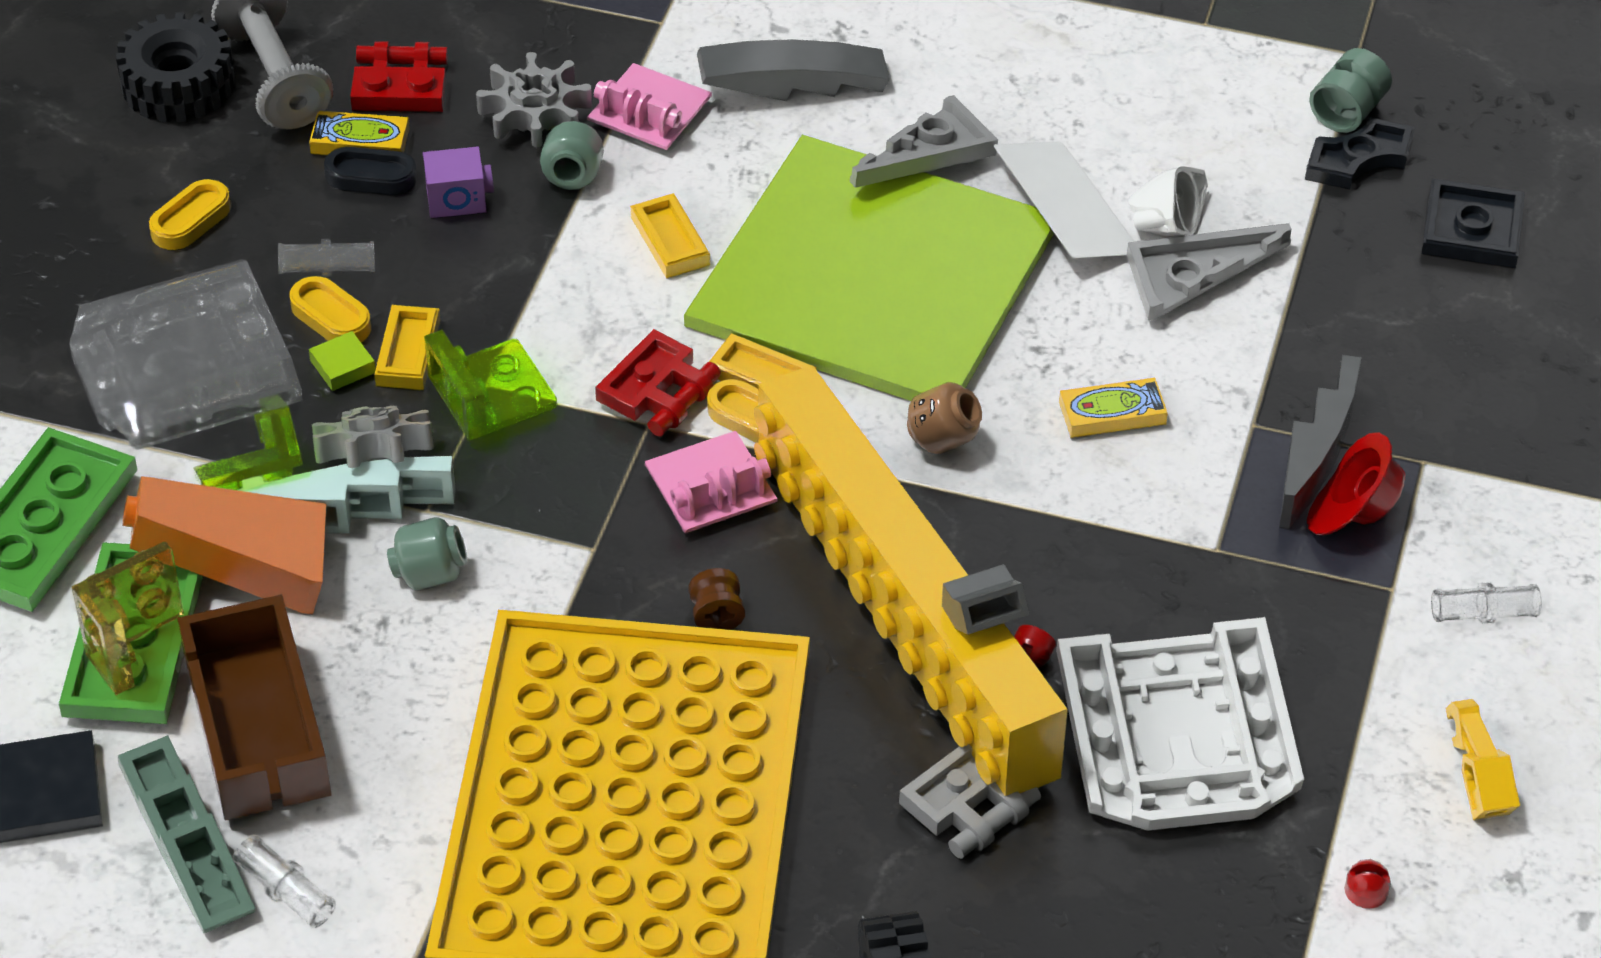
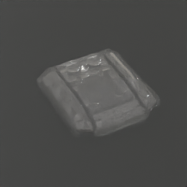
M239 259L79 305L69 342L73 362L98 423L108 431L118 430L128 438L129 445L136 450L303 401L301 386L290 353L246 260Z

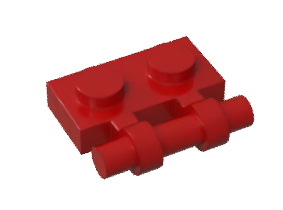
M375 41L374 46L357 45V64H373V66L354 67L350 95L352 110L443 112L446 88L445 68L430 67V65H447L448 47H430V42H415V46H390L389 41ZM390 64H414V67H390Z
M653 329L595 387L596 401L634 421L646 410L655 413L648 421L647 426L654 435L662 436L669 428H677L687 418V410L696 401L701 402L707 397L713 383L721 376V371L712 362L705 363L700 370L691 366L694 363L692 348ZM673 383L682 387L674 396L665 393Z

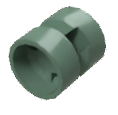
M1353 48L1346 51L1310 92L1309 103L1313 114L1324 126L1336 132L1348 133L1356 130L1391 89L1392 76L1390 69L1384 60L1369 50Z

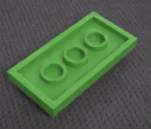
M49 427L45 430L0 488V601L31 612L34 611L138 469L134 456Z
M103 542L59 701L61 716L67 718L167 724L184 657L177 618L194 614L203 576L130 549V544Z

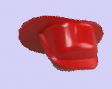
M1380 432L1369 433L1358 439L1347 450L1335 473L1310 507L1307 524L1311 532L1316 535H1328L1342 529L1351 521L1364 525L1374 523L1384 517L1394 507L1404 487L1405 472L1392 458V445L1387 436Z

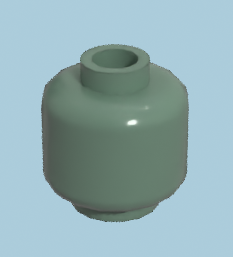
M578 121L563 122L555 126L547 135L542 148L540 164L543 174L552 184L567 190L581 189L589 185L597 176L604 154L602 139L595 129Z
M439 517L400 527L394 537V547L387 549L388 563L395 578L403 577L407 585L414 590H424L453 582L458 578L461 566L467 564L466 547L459 528L456 525L449 526L444 519Z

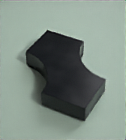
M1370 117L1364 127L1350 135L1342 137L1319 136L1314 142L1306 168L1305 180L1350 189L1354 181L1368 171L1386 167L1405 169L1414 138L1415 127Z

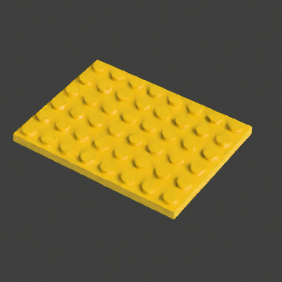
M498 609L425 958H768L810 651V637Z

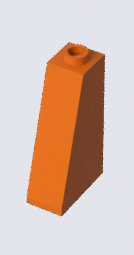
M141 476L137 496L127 495L122 526L132 527L130 549L261 598L282 594L285 607L304 614L313 615L323 583L326 504Z

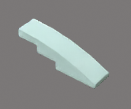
M452 456L404 457V461L394 463L391 459L366 461L356 468H348L347 464L289 476L245 490L244 492L326 504L325 533H350L351 518L402 519L404 504L454 505L456 489Z

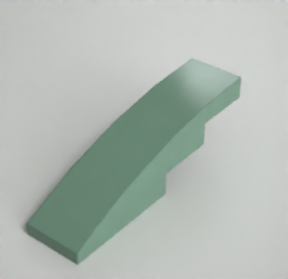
M169 735L118 755L119 767L139 810L203 934L254 913L256 908L212 813L208 814L191 775H186Z

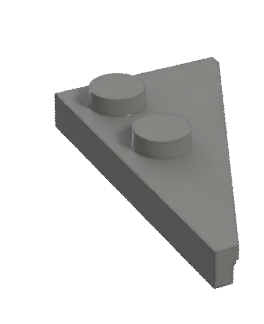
M954 95L948 96L943 100L941 111L935 115L927 112L924 113L915 124L907 125L889 138L886 142V150L878 156L869 153L860 159L859 164L852 167L850 183L856 188L921 172H933L936 169L960 163H972L978 159L995 156L997 151L994 145L998 144V139Z
M1290 224L1128 242L1127 258L1148 320H1155L1289 246L1292 231Z

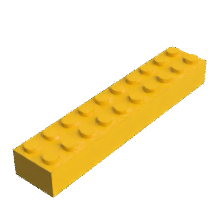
M810 365L758 384V406L754 408V416L759 428V442L754 444L757 460L763 458L767 460L771 473L777 480L783 499L787 503L793 502L800 512L801 520L807 533L810 536H817L824 546L827 560L832 568L835 570L840 569L848 580L850 591L856 602L859 604L864 603L873 615V621L880 636L884 639L889 638L898 650L899 660L904 670L908 674L914 673L920 681L933 710H940L947 719L955 742L960 747L970 744L972 756L975 759L976 767L982 780L987 785L996 782L1004 796H1007L1017 791L1023 793L1035 787L1039 788L1061 779L1067 707L1004 623L971 634H965L955 629L942 607L943 583L968 576V574L814 366Z

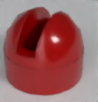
M1021 625L1014 635L1038 669L1042 668L1049 661L1056 647L1054 638L1036 626Z
M1372 859L1360 860L1352 865L1347 873L1344 887L1347 898L1353 904L1362 908H1376L1382 905L1388 898L1391 885L1388 870L1380 862Z

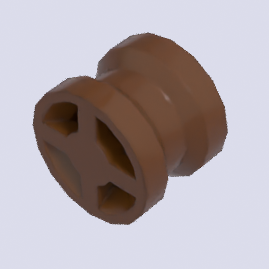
M713 568L702 571L691 579L689 595L695 605L693 617L697 627L732 630L742 623L745 618L744 602L739 597V578L734 572L723 568Z

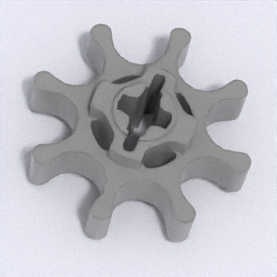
M529 52L526 54L527 67L524 70L519 68L514 72H508L498 64L491 65V87L496 90H478L476 92L478 114L498 113L493 116L494 137L496 139H503L513 129L523 132L529 130L531 132L532 146L541 147L543 145L542 131L544 129L551 130L563 122H579L578 111L574 110V108L589 109L592 107L591 85H572L575 83V69L572 60L564 61L555 70L547 67L540 69L537 66V54Z
M365 406L342 412L341 422H317L312 424L316 463H325L346 458L348 468L359 467L362 462L391 459L392 462L399 463L404 461V451L434 449L428 410L399 415L397 406H387L384 408Z

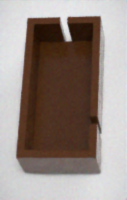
M282 594L178 617L184 656L224 820L273 810V800L282 799L283 806L286 807L332 796L326 755Z

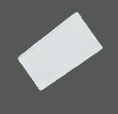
M1062 142L994 145L996 151L1072 258L1127 255L1128 242H1134Z

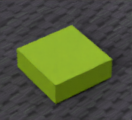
M353 331L309 349L311 363L332 391L375 373L374 359Z

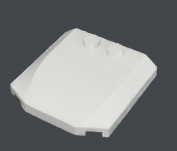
M1265 617L1213 623L1211 634L1116 644H1112L1110 634L1058 639L1056 652L1089 813L1149 831L1254 819L1301 790L1304 776Z

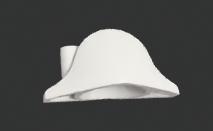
M1187 166L1176 167L1160 173L1133 193L1128 202L1130 209L1134 212L1133 221L1136 230L1170 237L1193 235L1200 219L1208 187L1205 170Z

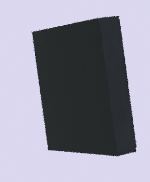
M1432 178L1421 254L1516 268L1525 192Z
M92 730L0 744V843L103 826L95 741Z

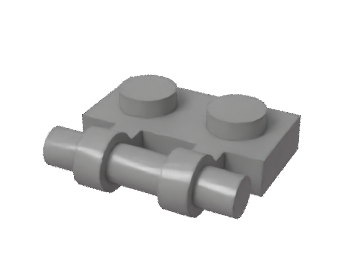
M969 744L964 747L959 746L900 790L899 804L936 836L949 826L954 825L960 833L952 838L948 845L951 852L957 858L962 859L974 849L982 851L995 839L994 834L1009 822L1015 825L1028 816L1029 807L1040 800L1041 794L1038 788L1035 787L1023 793L1017 791L1004 796L996 782L987 785L978 773L975 759L972 756V747ZM988 798L995 806L983 816H980L973 808Z

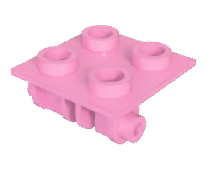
M633 63L617 82L609 79L606 82L599 81L594 89V98L599 99V104L587 116V120L668 150L710 99L712 92Z
M736 431L645 461L646 468L684 533L777 502L776 495L766 481L767 478L771 477V470L765 458L757 460L755 457H752Z

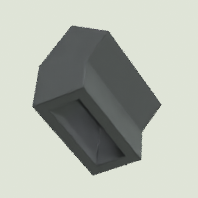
M1004 564L943 583L942 607L955 629L965 634L978 632L1029 615L1023 584L1012 578Z

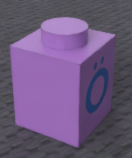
M479 146L423 152L430 218L486 212L485 193L494 192L491 165L481 164Z

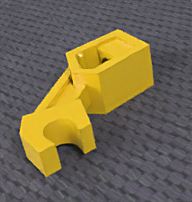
M1473 699L1451 702L1445 709L1448 720L1454 719L1456 725V735L1452 737L1453 746L1467 751V754H1463L1462 775L1473 820L1510 815L1520 807L1510 755L1495 748L1481 719L1479 705Z

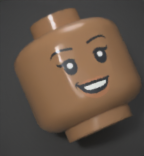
M946 382L920 393L912 399L908 407L907 429L911 438L930 453L942 454L962 446L976 437L982 420L981 405L978 398L969 389H965L957 383Z

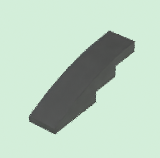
M796 39L742 41L700 47L697 52L702 84L787 101L793 88L835 97L841 84L883 92L889 81L882 49L841 42Z
M1342 355L1336 390L1318 387L1312 423L1294 421L1279 528H1291L1316 497L1336 462L1349 428L1362 357Z

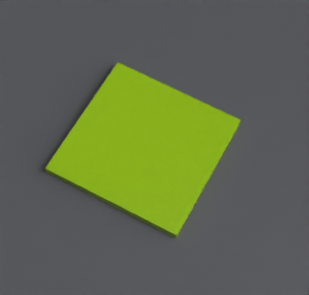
M802 134L686 310L684 326L724 340L732 333L813 365L818 371L912 401L918 394L946 382L957 383L966 389L1053 237V230L1035 206L925 172L855 188L850 183L852 167L857 166L860 159L867 154Z

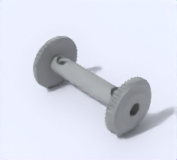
M215 0L211 10V17L213 21L218 23L219 30L224 29L228 39L230 38L231 41L235 39L236 42L238 40H241V42L246 40L247 42L250 39L269 75L267 77L268 80H265L264 84L261 85L262 88L258 89L259 93L256 94L257 98H255L257 101L255 103L260 118L267 125H271V127L286 130L300 128L315 121L317 112L325 111L331 103L334 90L333 83L329 74L323 71L322 68H319V66L315 67L314 64L310 65L309 63L306 65L304 63L294 65L275 30L276 25H280L279 21L283 20L282 17L287 12L288 1Z

